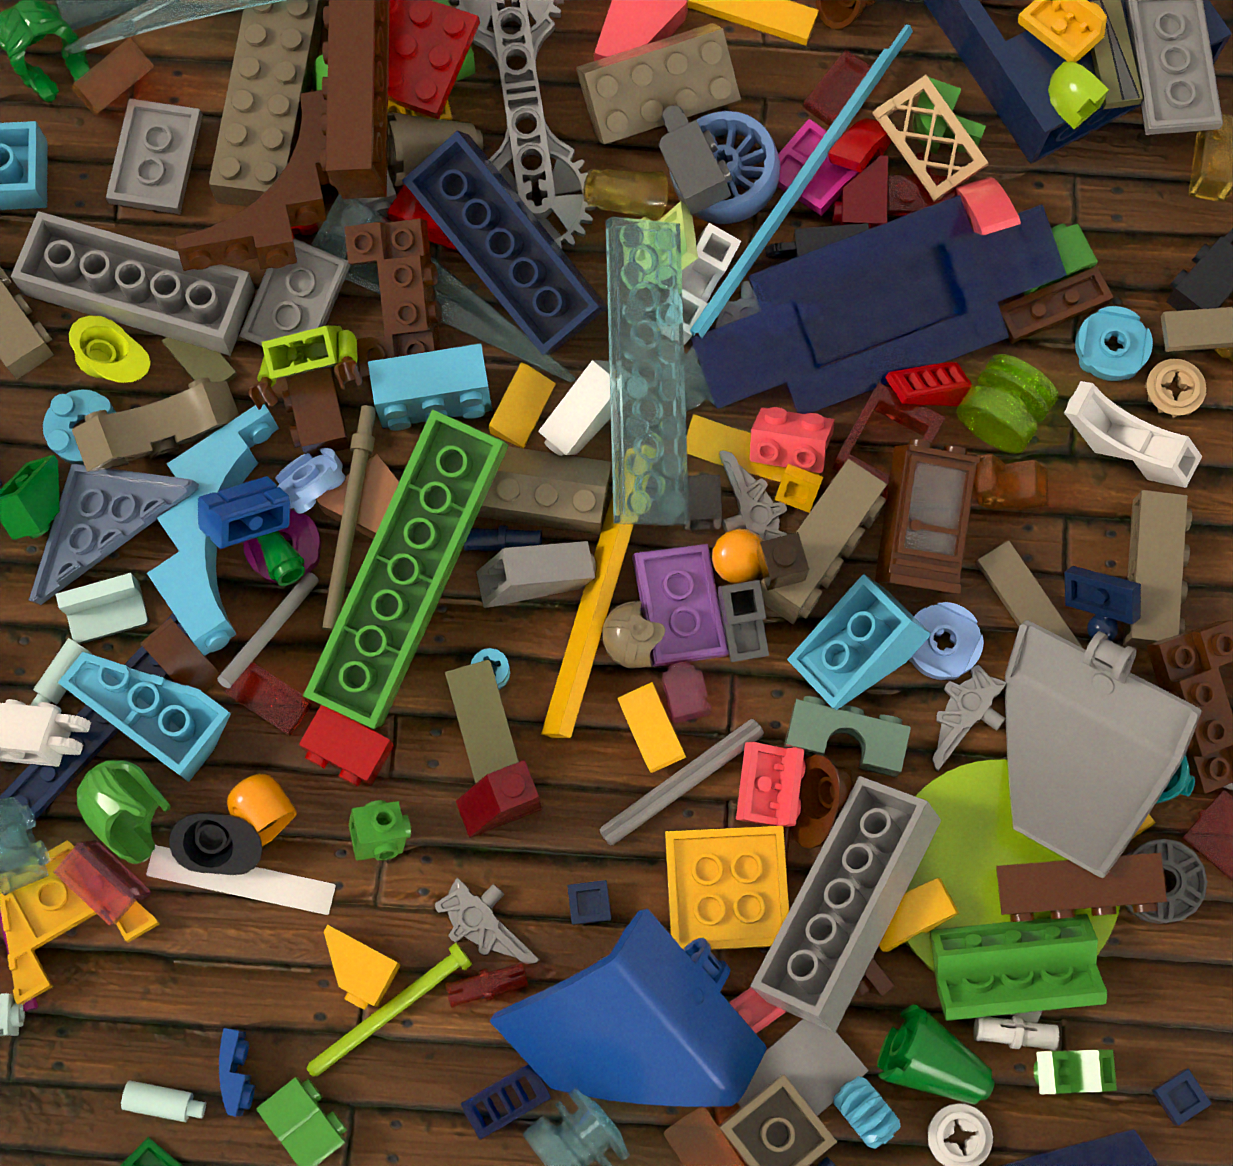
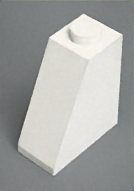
M592 360L538 432L546 438L545 445L560 456L563 454H578L635 393L641 384L614 361Z

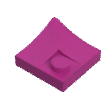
M808 119L778 154L780 159V177L777 187L785 192L827 132L812 120ZM827 156L798 201L822 216L834 201L842 195L843 188L860 172L832 164L829 161V156Z

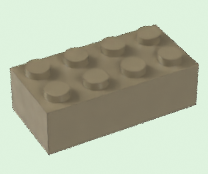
M713 23L576 67L595 137L603 144L665 125L662 118L663 111L668 106H672V104L673 106L681 107L686 117H690L741 100L724 30Z
M848 459L797 530L809 566L806 580L767 591L763 578L761 590L764 605L793 625L799 616L807 619L822 594V591L819 589L821 585L828 589L844 562L841 559L842 555L849 559L865 532V529L862 528L863 525L870 529L881 513V508L887 501L882 496L887 484Z

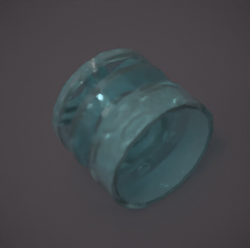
M576 1087L568 1095L579 1107L577 1111L572 1114L561 1101L555 1104L564 1121L561 1125L557 1127L542 1115L522 1133L546 1166H590L594 1161H597L601 1166H614L604 1154L610 1147L623 1161L631 1155L617 1126L595 1100L593 1101L581 1093Z

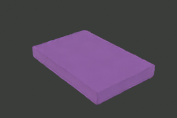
M708 544L634 553L632 560L640 601H642L643 618L650 622L661 623L666 630L662 640L651 650L652 667L726 657L729 651Z

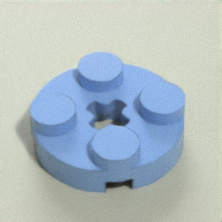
M320 448L319 450L322 455L312 458L310 453L301 455L289 463L275 478L279 483L277 488L280 487L289 495L290 509L294 508L298 514L311 509L316 503V498L327 490L337 488L344 482L343 464L332 449Z
M943 602L925 607L914 616L931 633L930 637L909 659L919 672L937 680H955L968 672L979 660L984 644L983 635L980 633L976 618L966 608L958 604ZM944 632L949 633V641L954 644V647L952 649L946 647L944 650H940L937 648L938 643L934 641V635L941 636Z

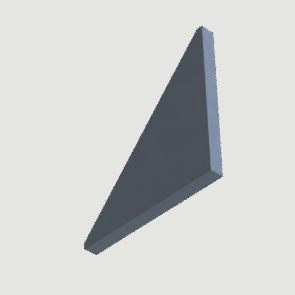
M71 464L59 502L60 512L54 518L29 601L42 605L156 521L157 517L198 490L199 484L192 479L109 468L87 472L85 465Z

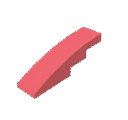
M986 177L955 188L958 201L963 203L966 217L971 218L974 233L986 235L1021 224L1019 215L1010 198L996 179Z

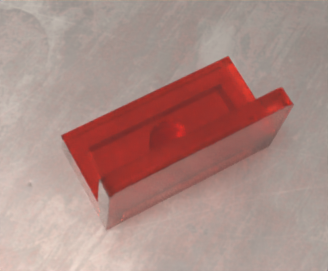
M251 662L234 684L225 691L229 697L289 737L312 706L301 693L254 662Z

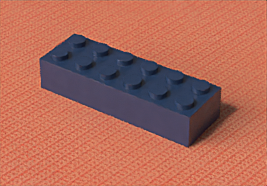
M456 131L402 180L542 355L554 354L608 307L469 134Z

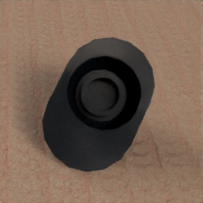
M215 811L187 815L182 818L172 829L169 839L172 856L179 865L189 871L199 873L246 874L253 870L261 860L263 850L261 838L250 823L242 818Z

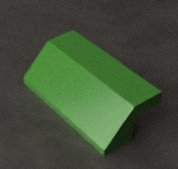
M1088 914L1075 915L1076 917L1041 918L1034 921L1002 922L931 930L930 940L937 992L946 1021L1107 1004V990L1096 965L1098 939Z

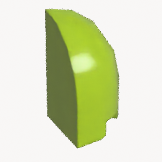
M1069 61L1063 62L1052 74L1048 92L1050 102L1057 113L1075 130L1102 106L1109 89L1084 66Z

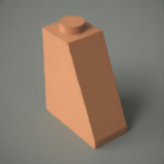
M378 454L367 461L355 528L356 531L374 539L399 484L397 478ZM349 475L345 477L344 482L333 490H327L316 498L323 513L340 523Z

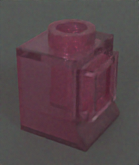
M690 661L678 662L668 666V672L662 673L661 681L673 724L710 715L712 706L707 702L708 694L702 671H696L695 666L690 665Z

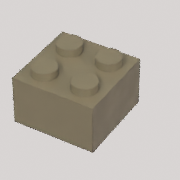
M779 1075L718 1126L748 1166H809L837 1142L785 1075Z

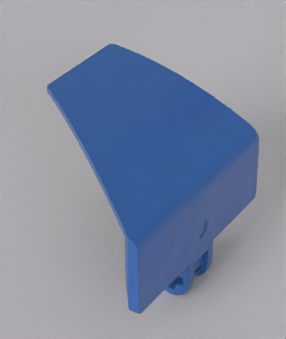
M648 909L637 912L608 956L546 990L495 1012L490 1019L491 1024L551 1089L586 1097L635 1104L690 1107L733 1106L745 1094L767 1048L763 1041L720 993L730 974V967L723 960H718L711 952V945L705 938L693 940L682 949Z

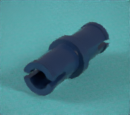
M500 525L499 529L472 528L464 544V550L496 551L499 553L503 548L542 545V530L509 529L508 525Z

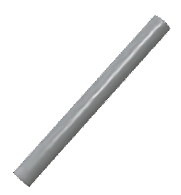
M308 572L219 675L217 680L223 687L230 688L319 583L318 578L313 573Z

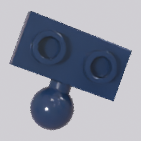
M1072 566L1065 571V606L1094 613L1095 616L1089 620L1087 625L1089 637L1092 639L1098 631H1101L1108 635V640L1113 641L1118 634V623L1116 620L1133 625L1141 618V584Z

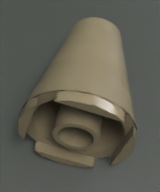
M394 112L388 113L387 170L390 179L394 178L392 180L393 187L405 185L402 180L456 131L469 134L483 151L481 131L475 130L473 123Z

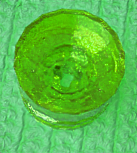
M1005 354L993 355L985 367L986 370H983L977 379L979 385L972 386L956 410L957 415L967 429L987 444L1009 453H1022L1038 430L1036 422H1042L1048 415V410H1051L1058 400V391L1042 372L1027 362Z

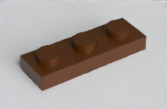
M1098 266L999 306L995 313L1010 343L1013 344L1111 303L1114 297Z

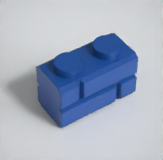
M268 476L219 490L217 493L212 492L199 496L198 498L199 529L207 537H211V541L220 549L282 530L289 526V495L280 487L277 488V485Z

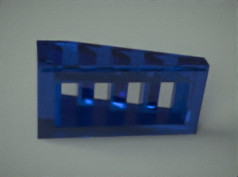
M528 1064L462 1102L460 1105L478 1138L482 1140L552 1097L540 1076ZM526 1076L537 1096L531 1101L519 1082V1079ZM510 1084L522 1103V1106L517 1109L505 1090V1087ZM495 1093L498 1094L508 1112L504 1117H501L490 1097ZM482 1101L494 1121L488 1126L476 1106Z

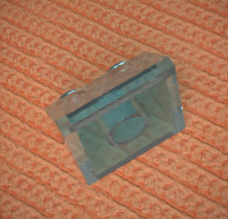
M13 797L0 799V893L3 895L49 876L45 864L51 862L42 840L36 842L31 828L36 826V821L30 807L27 804L22 806Z

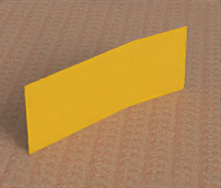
M693 414L682 452L724 466L719 456V452L724 450L733 453L738 464L748 473L781 482L786 467L750 461V432L732 428Z

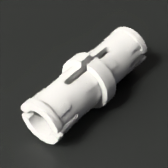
M989 1016L977 1017L974 1022L973 1034L975 1041L981 1040L1009 1044V1047L1012 1049H1020L1021 1046L1055 1051V1048L1058 1046L1059 1028L1056 1024L1027 1022L1018 1016H1013L1011 1019Z

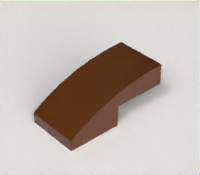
M171 618L140 643L175 683L194 687L206 693L218 682L217 678L220 675L218 670Z

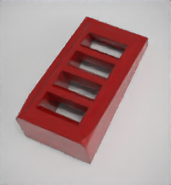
M944 362L892 371L885 377L902 404L956 407L960 406L972 388L971 381L957 362Z

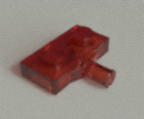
M923 152L915 154L918 160L924 161ZM929 153L928 162H931V153ZM931 167L926 168V172L936 186L947 179V176H938L931 173ZM916 174L910 176L888 175L887 215L959 216L962 212V202L958 201L955 189L941 200L934 202Z

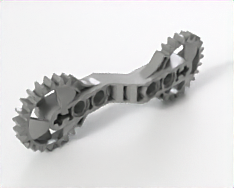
M449 0V4L459 5L456 7L457 9L478 15L480 24L472 43L484 49L493 58L500 73L507 117V131L499 150L489 160L562 249L561 243L565 242L573 248L575 241L572 235L575 233L584 237L586 233L580 224H592L593 218L585 210L596 209V202L587 199V197L596 194V187L585 186L592 179L591 172L580 174L584 167V160L572 163L575 150L561 142L547 126L536 71L538 51L543 42L555 30V23L550 17H561V10L555 5L563 4L564 0H511L512 7L505 8L504 0ZM528 12L536 23L531 28L529 23ZM491 17L494 33L487 30ZM509 21H515L521 25L520 31L513 35L505 33L502 27ZM515 56L522 57L527 62L521 70H512L507 66V63ZM523 119H530L536 123L537 127L532 133L523 134L517 130V124ZM528 155H536L542 160L541 166L536 170H527L521 163ZM550 157L557 160L553 172ZM512 162L514 165L515 177L507 168V166ZM538 181L540 196L544 198L542 199L541 206H535L533 200H530L533 197L531 182ZM582 191V194L564 195V194H569V193H574V192ZM552 212L556 214L567 230L562 236L547 220V217Z

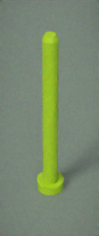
M456 942L448 948L451 952L449 956L310 1061L307 1070L311 1076H319L460 966L464 971L472 966V962Z

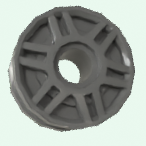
M1160 839L1142 843L1129 851L1126 855L1161 853L1163 872L1169 878V888L1166 891L1167 902L1157 903L1158 911L1133 913L1132 905H1125L1130 913L1142 921L1163 924L1184 920L1197 911L1205 898L1208 882L1204 865L1193 850L1181 842Z

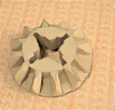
M1168 359L1158 363L1149 373L1145 384L1148 392V402H1152L1157 407L1158 413L1165 412L1172 415L1173 418L1179 415H1190L1202 404L1206 395V382L1202 373L1196 366L1182 359ZM1174 377L1175 381H1177V386L1185 390L1180 392L1176 400H1174L1172 391L1165 388L1172 383Z

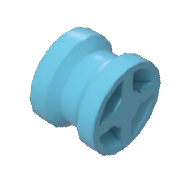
M492 648L483 649L476 653L471 664L485 660L495 664L492 665L498 690L505 687L510 678V668L505 655L499 650Z

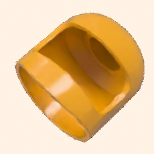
M738 528L726 532L717 540L713 548L712 562L715 571L722 579L732 584L755 580L762 574L757 550L759 543L764 540L759 534L750 529Z
M256 774L242 780L231 790L227 798L230 815L242 818L250 823L259 834L262 846L271 842L297 815V810L280 784L273 777L266 774ZM275 820H277L272 826H270V827H268L267 829L261 831V830H262L263 828H265L267 825H269L270 823H272V822H274Z

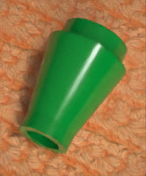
M279 530L257 537L270 579L277 581L280 586H286L296 582L304 575V558L280 534Z

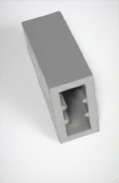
M588 541L503 548L477 571L483 607H494L581 589L595 578L596 562L594 556L590 553Z

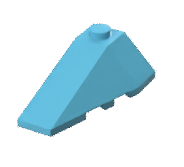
M86 652L80 654L58 681L61 686L188 782L214 751L231 715L229 711L197 688L184 686L157 675H150Z

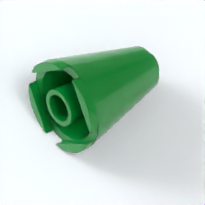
M913 1004L899 1015L905 1021L899 1030L893 1026L890 1028L878 1056L877 1067L884 1071L878 1074L879 1078L889 1083L970 1104H976L980 1100L984 1101L990 1096L995 1080L992 1078V1069L924 1008Z

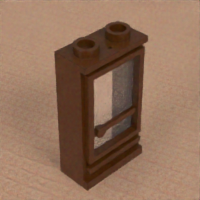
M909 439V445L894 447L875 582L905 585L915 589L935 590L937 593L943 594L961 593L962 585L959 583L977 463H980V457L966 455L967 448L958 446H944V451L933 449L932 442L920 439Z

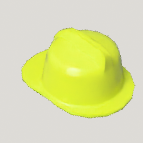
M89 315L79 318L72 324L68 334L69 342L74 350L76 363L87 375L125 383L139 380L148 373L151 364L148 353L114 321L102 316Z

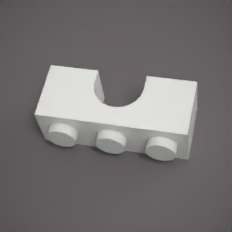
M708 223L696 241L698 259L681 270L651 329L684 346L692 337L690 329L708 305L707 302L714 288L726 272L741 240Z

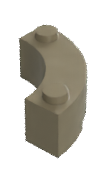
M201 378L188 384V390L145 406L107 414L106 410H99L84 417L86 422L72 429L86 471L92 472L128 465V461L140 459L149 455L150 459L178 450V444L181 445L198 439H205L239 416L227 381L211 382L210 378Z

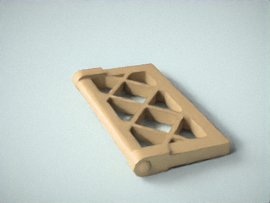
M924 75L892 99L877 107L872 113L929 192L934 202L941 200L957 186L989 165V162L927 75ZM924 91L934 105V110L912 107L913 99ZM896 110L907 112L903 131H898L888 118ZM911 112L932 115L929 135L907 132ZM937 116L944 119L954 133L955 139L933 136ZM906 138L928 141L924 161L917 159L905 142ZM931 142L953 145L950 165L928 162ZM957 146H963L973 160L965 167L953 166ZM926 168L949 170L947 179L936 186L926 172Z

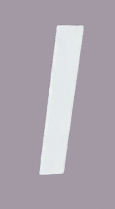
M155 845V849L151 854L146 873L150 877L324 915L329 914L336 887L332 883L258 867L241 875L189 871L179 865L172 856L170 848Z

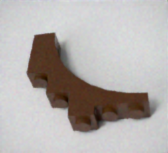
M322 90L300 94L302 121L299 139L289 163L276 182L254 203L233 217L204 230L175 237L183 271L203 270L210 266L241 263L254 258H258L260 270L268 268L277 269L297 263L290 227L309 226L317 222L327 221L320 185L331 184L327 172L322 171L320 162L321 149L326 148V136L323 135L321 128V115L327 112V100H324Z

